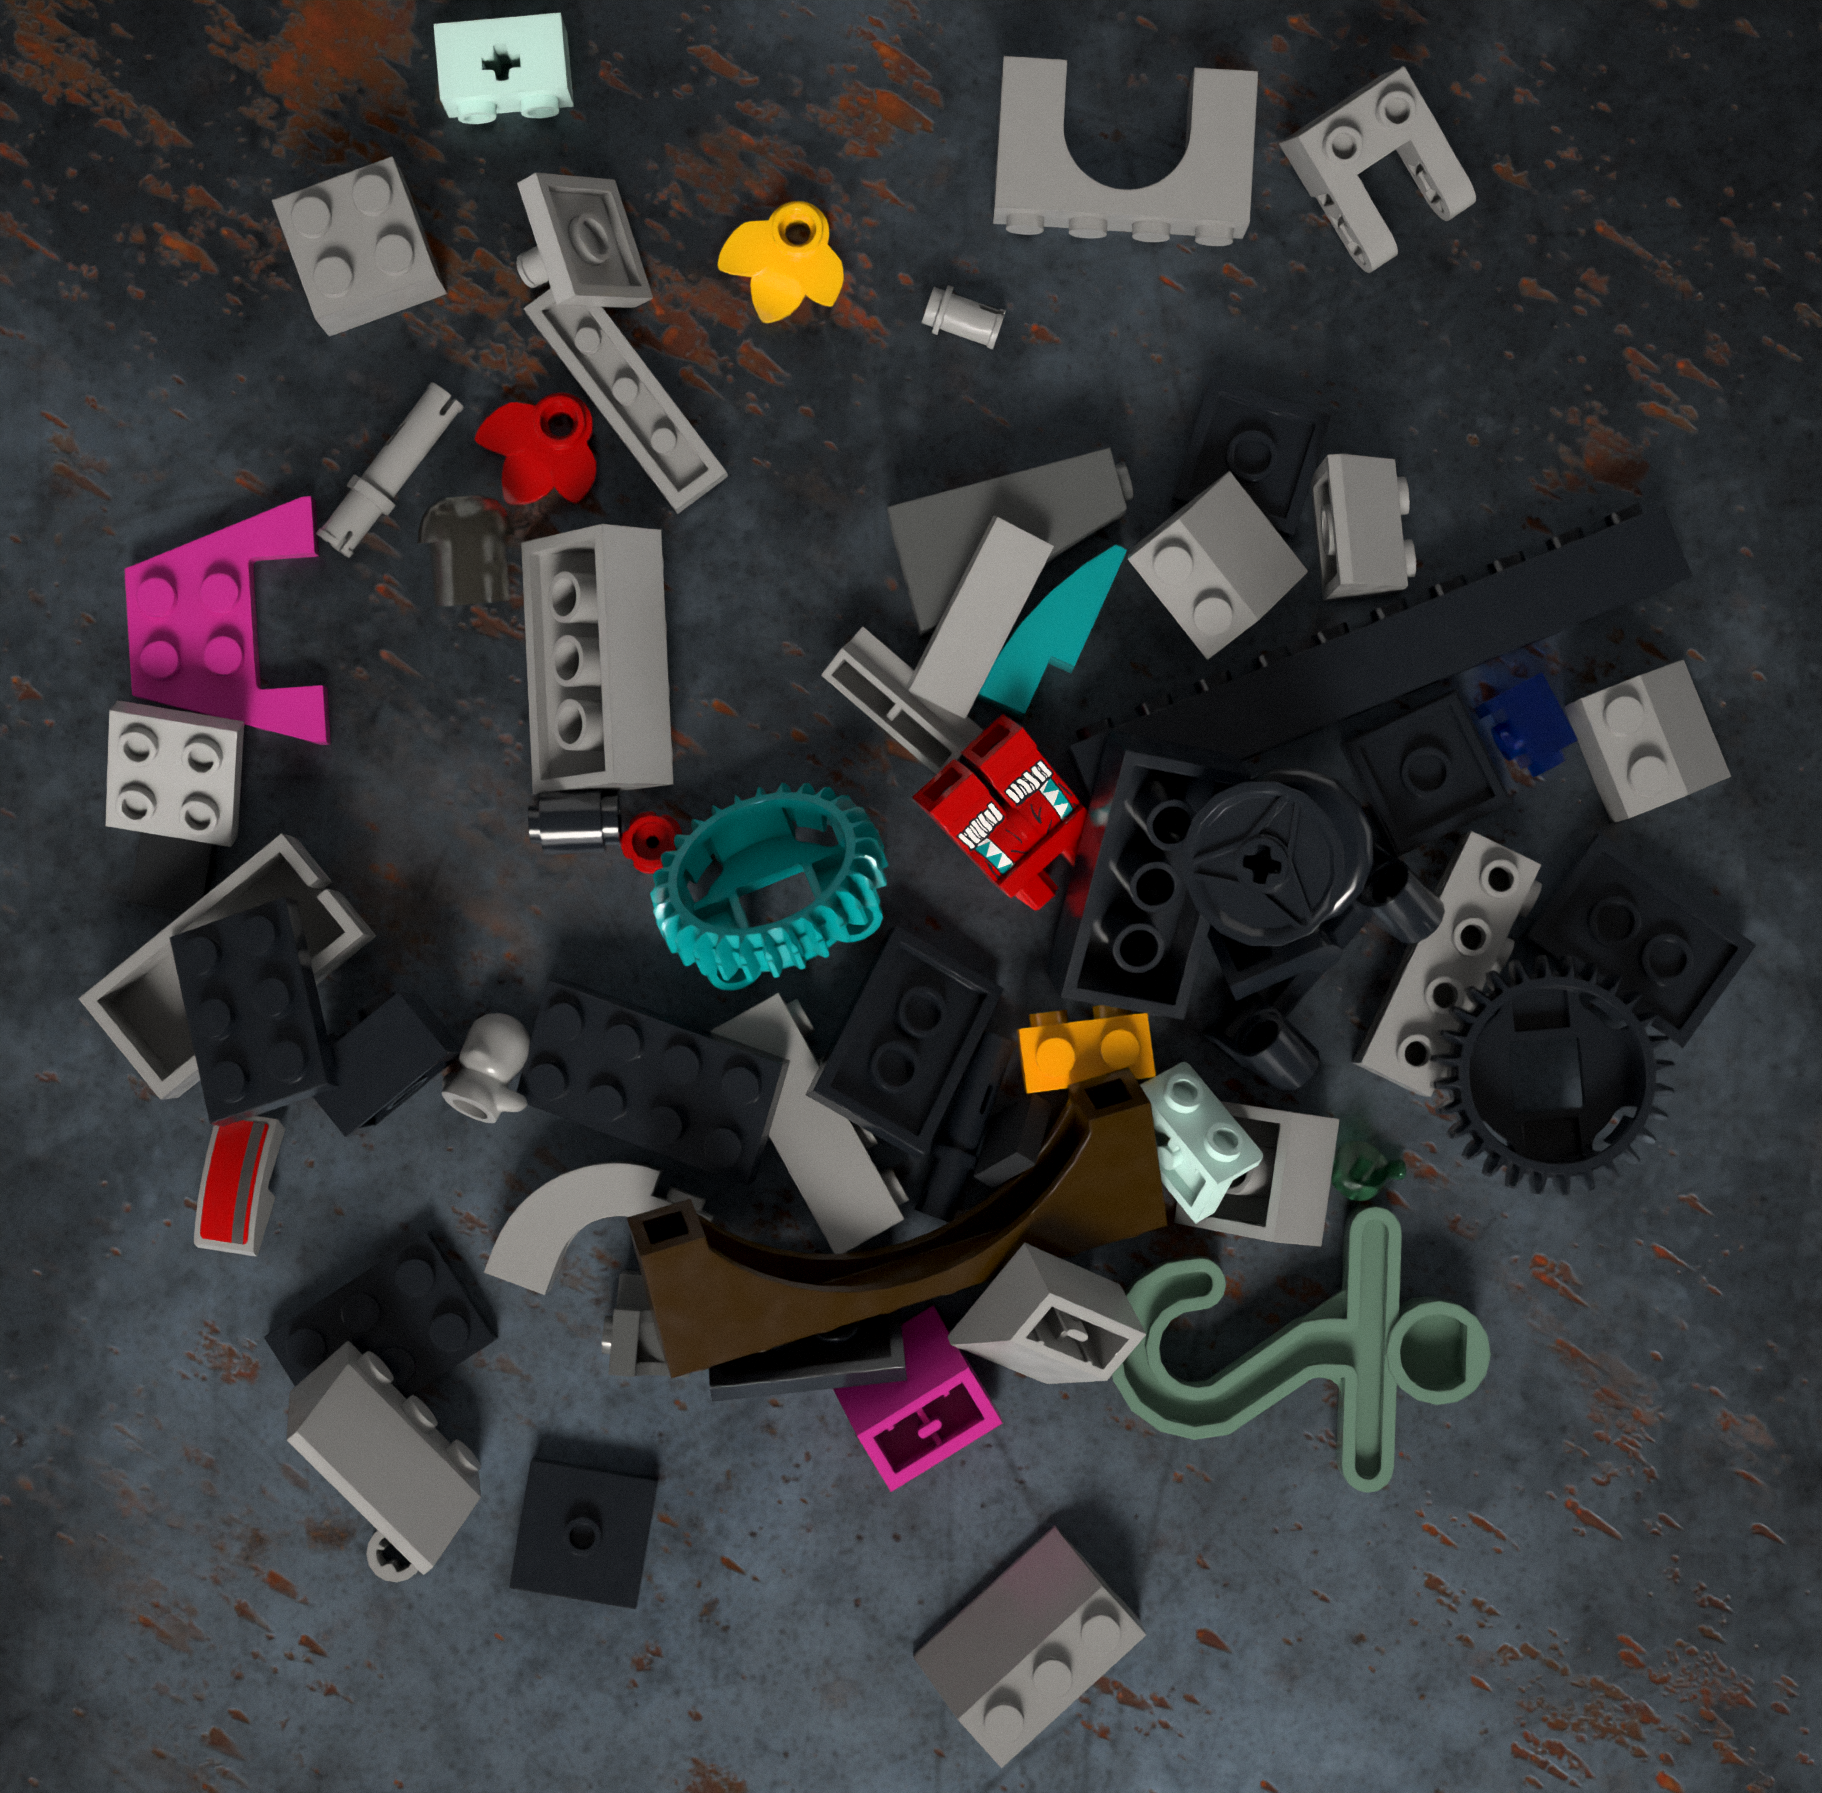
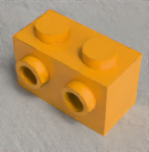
M1100 1005L1092 1006L1094 1019L1068 1022L1067 1010L1029 1014L1030 1027L1016 1029L1024 1092L1034 1093L1068 1088L1067 1085L1129 1067L1136 1079L1156 1077L1148 1013L1132 1014V1010Z

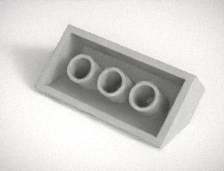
M599 524L522 542L533 794L587 789H602L603 791L635 790L673 784V749L671 743L670 686L668 681L667 623L665 619L664 560L662 557L661 530Z

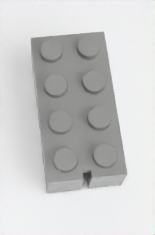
M281 833L78 999L160 1100L179 1098L200 1081L169 937L285 896L296 900L298 903L317 985L374 939L376 935L341 892L325 889L332 881L299 840Z

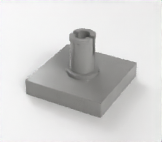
M534 173L517 183L537 243L536 247L520 254L516 261L519 275L527 286L542 288L550 284L556 305L635 308L653 299L615 180Z

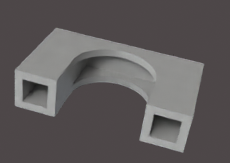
M1004 56L1001 77L993 224H1006L1008 232L1022 235L1040 234L1044 231V227L1069 228L1070 235L1088 239L1105 237L1107 231L1132 232L1133 239L1143 242H1164L1170 239V234L1195 236L1196 243L1207 246H1226L1233 243V238L1243 239L1250 223L1258 71L1194 68L1188 90L1184 157L1178 166L1161 181L1140 189L1123 190L1105 186L1091 179L1077 166L1069 153L1064 136L1067 60Z

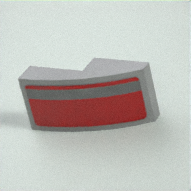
M253 1116L223 1127L214 1125L205 1158L197 1202L194 1244L198 1248L258 1256L275 1201V1196L268 1189V1184L285 1132L284 1126L278 1119Z

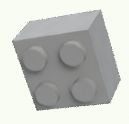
M393 156L272 200L314 318L329 337L447 294L405 177Z

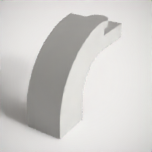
M607 1161L582 1166L545 1183L518 1206L501 1230L484 1273L545 1295L553 1288L563 1258L573 1238L593 1221L613 1216L630 1217L690 1198L697 1214L710 1222H713L715 1214L702 1210L706 1199L688 1191L670 1186L667 1196L656 1193L665 1168L635 1161Z

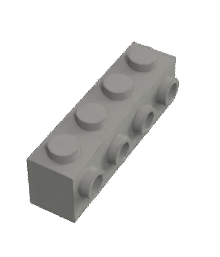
M1473 831L1459 836L1433 891L1444 903L1445 913L1443 920L1437 930L1428 938L1418 943L1407 945L1352 1063L1420 1096H1432L1434 1089L1430 1088V1082L1440 1077H1447V1067L1431 1062V1055L1449 1054L1451 1044L1445 1043L1436 1033L1438 1030L1457 1031L1460 1023L1455 1021L1448 1012L1450 1006H1458L1470 1010L1473 1004L1469 1001L1464 989L1467 986H1475L1482 990L1486 982L1485 973L1489 970H1495L1500 973L1506 965L1514 947V940L1507 938L1517 915L1525 918L1529 914L1539 896L1542 883L1534 879L1541 864Z

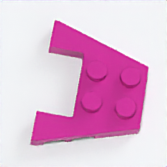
M313 497L297 498L124 569L133 696L203 715L244 721V725L319 745L331 744L327 687L318 685L261 689L254 564L262 560L319 557L318 535L316 534L318 531L316 500Z

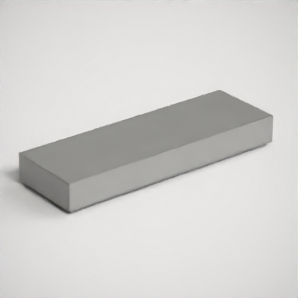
M993 516L906 689L966 719L1054 546L997 516Z

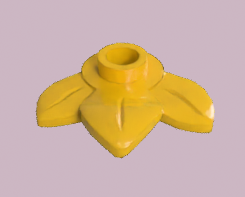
M791 201L781 205L772 213L769 220L749 221L741 224L727 239L719 254L718 268L720 271L731 275L752 277L750 283L752 301L756 313L763 323H772L790 316L800 306L805 296L816 303L832 307L841 292L844 282L842 261L828 245L830 234L827 219L820 209L804 201ZM795 225L806 227L810 231L809 239L799 245L789 242L786 234L791 227Z

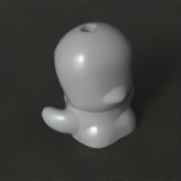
M491 1013L473 1022L460 1051L459 1061L461 1070L446 1074L442 1080V1096L450 1106L466 1116L485 1123H495L503 1111L518 1112L526 1108L527 1099L523 1095L508 1089L509 1083L523 1068L527 1060L531 1041L529 1032L519 1020L507 1014Z

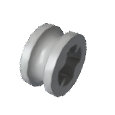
M377 1530L368 1542L366 1555L370 1568L375 1575L385 1581L400 1582L408 1580L418 1572V1569L412 1564L402 1567L397 1559L386 1561L382 1550L390 1542L385 1540V1537Z

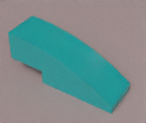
M1114 545L1082 565L1054 588L1024 619L997 656L976 700L1023 720L1048 663L1072 673L1127 549Z

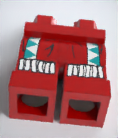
M1002 714L960 752L1003 802L1001 805L990 795L989 790L978 777L955 758L912 798L996 887L1009 898L1015 896L1036 911L1054 897L1058 886L1043 869L1059 854L1074 867L1088 810L1081 805L1071 789L1036 748L1037 745L1024 728ZM949 786H951L946 792L943 793V791H944L946 788H948Z

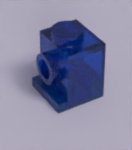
M1542 672L1474 708L1479 720L1489 714L1492 715L1496 726L1491 728V734L1499 751L1507 761L1515 759L1520 769L1527 767L1532 778L1565 762L1567 759L1561 749L1578 741L1575 732Z

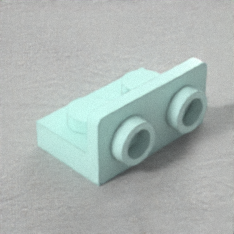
M1181 1062L1140 1086L1151 1102L1161 1181L1196 1224L1215 1213L1232 1181L1257 1167L1263 1158V1153L1188 1063Z

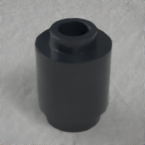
M602 789L541 792L539 805L528 807V829L531 844L542 843L545 856L606 852L607 846L622 845V815L619 795H604Z

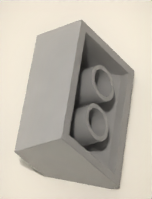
M347 1341L290 1391L287 1441L424 1575L434 1567L480 1500L481 1490L478 1471L481 1469V1465L476 1456L463 1442L456 1439L450 1444L435 1428L438 1424L435 1416L418 1397L412 1395L406 1399L391 1384L393 1375L377 1355L371 1351H367L362 1355Z
M1054 1525L913 1654V1658L957 1720L993 1760L1003 1768L1146 1636V1632L1141 1620Z

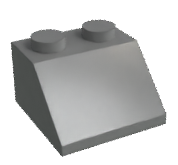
M1350 454L1327 455L1314 472L1311 480L1323 602L1399 595L1408 587L1407 578L1415 577L1416 574L1414 544L1412 539L1403 540L1401 515L1409 513L1410 505L1406 477H1397L1395 459Z
M1230 470L1130 548L1128 554L1130 563L1207 660L1260 620L1308 572V569Z
M1684 659L1621 682L1564 706L1611 824L1642 814L1731 777Z
M1220 1101L1262 1151L1263 1158L1257 1167L1232 1181L1215 1213L1195 1224L1177 1202L1174 1223L1276 1243L1321 1247L1340 1119Z

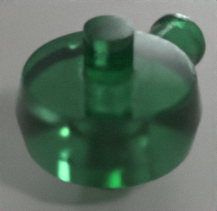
M1350 1141L1335 1150L1331 1183L1337 1191L1350 1199L1358 1201L1369 1200L1384 1189L1387 1180H1403L1407 1172L1406 1164L1401 1159L1386 1160L1377 1148L1366 1142Z

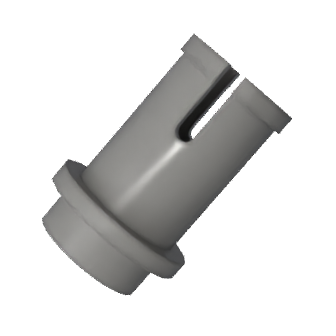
M949 285L946 291L934 287L922 324L933 327V334L938 335L939 330H943L993 349L1006 310H998L952 294L954 287Z

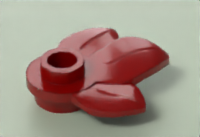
M553 393L542 398L535 406L520 402L507 403L488 416L475 435V441L480 446L506 456L502 471V491L504 500L509 505L534 503L547 496L554 487L566 500L573 504H578L587 495L595 482L597 463L588 446L593 433L592 415L586 404L572 394ZM559 416H568L573 420V428L565 436H556L551 432V424Z

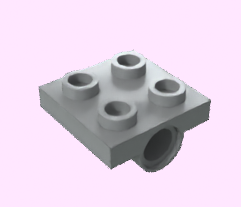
M117 700L109 710L105 826L231 847L238 837L244 721Z

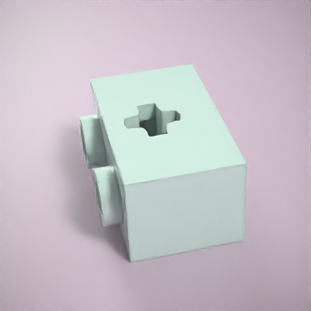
M561 13L434 24L440 100L449 118L458 117L460 122L466 124H483L495 120L498 113L521 112L522 116L527 118H548L557 115L559 108L574 107L568 34ZM511 63L514 68L509 70V79L498 81L496 76L501 74V65Z

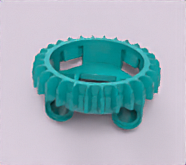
M781 783L776 793L766 794L765 790L758 786L755 797L742 800L735 794V804L723 810L712 805V817L705 822L693 818L691 820L693 832L690 835L677 834L674 837V845L677 851L664 852L661 855L663 868L656 870L653 874L655 888L650 893L654 907L653 913L656 918V924L671 953L678 952L685 966L696 962L701 974L707 975L713 986L721 990L734 991L745 988L755 982L761 975V972L771 971L773 977L776 978L780 977L782 969L796 965L802 970L806 968L807 960L817 955L824 958L830 956L828 948L837 941L846 943L856 942L872 935L880 927L883 919L880 906L881 901L876 889L887 885L883 869L888 867V860L884 853V845L878 830L875 829L864 808L856 806L849 795L837 797L830 787H824L816 794L809 783H803L797 792H792L786 783ZM792 821H796L797 827H807L822 832L826 831L827 825L832 826L839 844L825 847L815 843L798 841ZM714 853L716 860L723 868L722 873L714 881L707 895L701 900L694 902L687 885L689 881L697 884L705 869L713 861L710 856ZM804 872L815 900L800 911L784 919L766 925L751 927L739 898L792 875Z

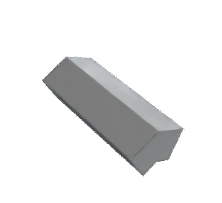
M862 627L850 642L838 652L821 676L935 774H938L954 758L960 761L963 757L960 752L975 740L983 730L970 718L966 717L964 719L908 691L906 686L914 670L868 630Z

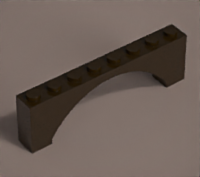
M1129 1067L1067 1085L1069 1100L1054 1126L1042 1141L1036 1165L1010 1178L987 1199L959 1218L924 1235L874 1250L842 1254H819L773 1248L749 1241L713 1224L696 1213L691 1198L627 1217L657 1339L671 1379L691 1372L703 1371L711 1366L746 1355L768 1351L773 1347L818 1333H826L843 1325L879 1314L891 1313L898 1308L940 1295L952 1294L960 1289L995 1279L1024 1243L1058 1258L1075 1256L1092 1248L1125 1238H1133L1144 1232L1167 1226L1150 1100Z

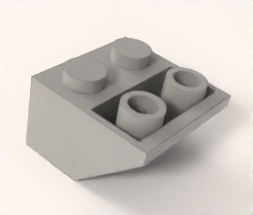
M1024 1243L947 1337L952 1346L1045 1384L1107 1381L1145 1337L1146 1332L1120 1284Z

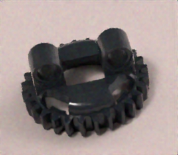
M1546 955L1535 956L1532 966L1533 974L1529 975L1522 961L1519 959L1509 961V976L1511 980L1506 982L1495 970L1486 972L1487 985L1491 991L1485 994L1475 986H1467L1464 991L1473 1007L1467 1010L1458 1006H1450L1448 1012L1455 1021L1460 1023L1457 1031L1438 1030L1436 1033L1445 1043L1451 1044L1449 1054L1431 1055L1430 1058L1431 1062L1447 1067V1077H1440L1431 1081L1430 1088L1448 1091L1450 1100L1444 1101L1437 1106L1435 1112L1440 1115H1456L1458 1121L1445 1134L1450 1139L1466 1135L1470 1138L1471 1141L1466 1144L1461 1154L1464 1159L1472 1160L1482 1153L1487 1155L1481 1172L1483 1175L1491 1177L1502 1166L1507 1167L1505 1173L1506 1187L1517 1188L1524 1174L1529 1175L1530 1192L1536 1195L1543 1194L1547 1178H1552L1553 1186L1558 1195L1570 1194L1571 1177L1573 1176L1576 1177V1180L1584 1190H1593L1596 1188L1593 1170L1598 1169L1609 1180L1619 1178V1173L1613 1159L1618 1156L1630 1164H1637L1640 1158L1630 1144L1634 1140L1654 1144L1657 1139L1648 1129L1643 1127L1646 1120L1666 1121L1668 1119L1667 1113L1652 1104L1654 1096H1669L1675 1092L1672 1087L1656 1083V1073L1668 1071L1675 1066L1673 1061L1655 1059L1653 1050L1667 1044L1669 1037L1662 1035L1648 1036L1645 1028L1650 1026L1659 1017L1655 1011L1635 1014L1632 1009L1638 1004L1643 994L1639 990H1633L1619 997L1616 992L1623 977L1618 973L1609 975L1601 984L1596 982L1599 971V964L1596 962H1587L1578 976L1574 975V958L1568 955L1561 956L1556 966V972H1551ZM1578 993L1593 995L1590 1000L1591 1003L1602 1009L1614 1022L1624 1020L1627 1026L1620 1029L1608 1027L1597 1015L1582 1005ZM1494 1013L1495 1017L1486 1025V1027L1483 1029L1480 1036L1478 1037L1483 1026ZM1576 1037L1582 1106L1515 1111L1509 1043ZM1624 1107L1636 1109L1633 1118L1624 1115L1615 1129L1603 1140L1608 1145L1607 1148L1602 1151L1593 1150L1595 1136L1608 1124L1616 1111ZM1483 1122L1487 1123L1494 1132L1505 1139L1507 1146L1493 1136Z

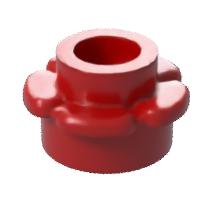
M653 811L639 813L631 819L628 831L622 834V852L626 858L634 861L633 865L638 871L654 874L656 870L663 868L661 855L667 851H677L674 845V837L677 834L682 835L681 827L674 818L667 814L657 816ZM652 836L657 837L659 840V845L654 849L647 846V840Z

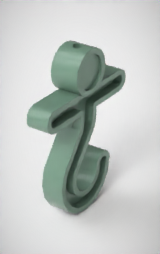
M1365 1204L1353 1209L1345 1221L1342 1290L1305 1316L1297 1317L1208 1380L1191 1382L1174 1376L1165 1369L1161 1362L1159 1345L1162 1333L1171 1320L1184 1312L1209 1309L1220 1301L1226 1287L1225 1276L1220 1267L1207 1256L1196 1254L1164 1259L1134 1277L1124 1290V1293L1146 1335L1111 1377L1131 1411L1160 1432L1193 1440L1229 1435L1312 1378L1330 1379L1338 1386L1336 1443L1338 1470L1353 1488L1369 1493L1382 1489L1392 1478L1395 1454L1397 1385L1418 1401L1435 1405L1458 1402L1474 1392L1487 1374L1491 1353L1488 1335L1477 1317L1449 1299L1428 1295L1411 1298L1399 1305L1402 1240L1400 1223L1396 1216L1387 1209L1373 1204Z

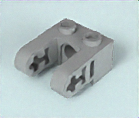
M1404 66L1380 75L1279 143L1309 195L1316 197L1349 254L1360 268L1367 273L1373 272L1397 256L1398 249L1389 228L1375 207L1358 174L1395 149L1427 203L1441 219L1449 221L1476 202V194L1471 181Z

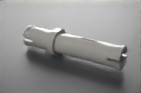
M430 382L426 392L362 476L353 475L347 483L351 490L323 527L319 528L316 532L319 537L326 542H330L329 545L348 558L352 556L353 550L382 513L387 516L395 507L391 500L451 421L464 408L456 399L451 400V395L433 382Z

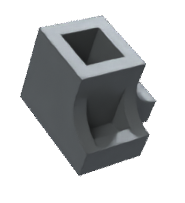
M624 1269L619 1274L617 1307L614 1309L613 1316H605L603 1325L602 1354L610 1355L608 1375L627 1377L642 1375L670 1376L657 1339L640 1270ZM688 1373V1374H685V1375H682V1376H678V1377H687V1378H689L690 1375H691V1373Z

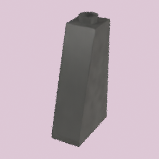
M1106 448L887 507V518L920 638L933 635L993 516H997L1053 545L1054 547L1044 565L1045 567L1123 519L1127 510L1125 501L1134 499L1132 483L1126 464L1124 462L1114 464L1111 449Z

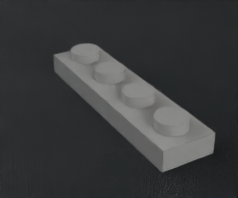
M550 288L524 308L528 317L677 514L728 477L726 470L602 307L556 305Z

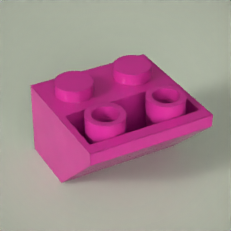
M934 1304L901 1324L907 1373L906 1381L833 1388L858 1439L891 1492L1003 1424L1000 1412L960 1348L950 1344L947 1336L951 1332Z

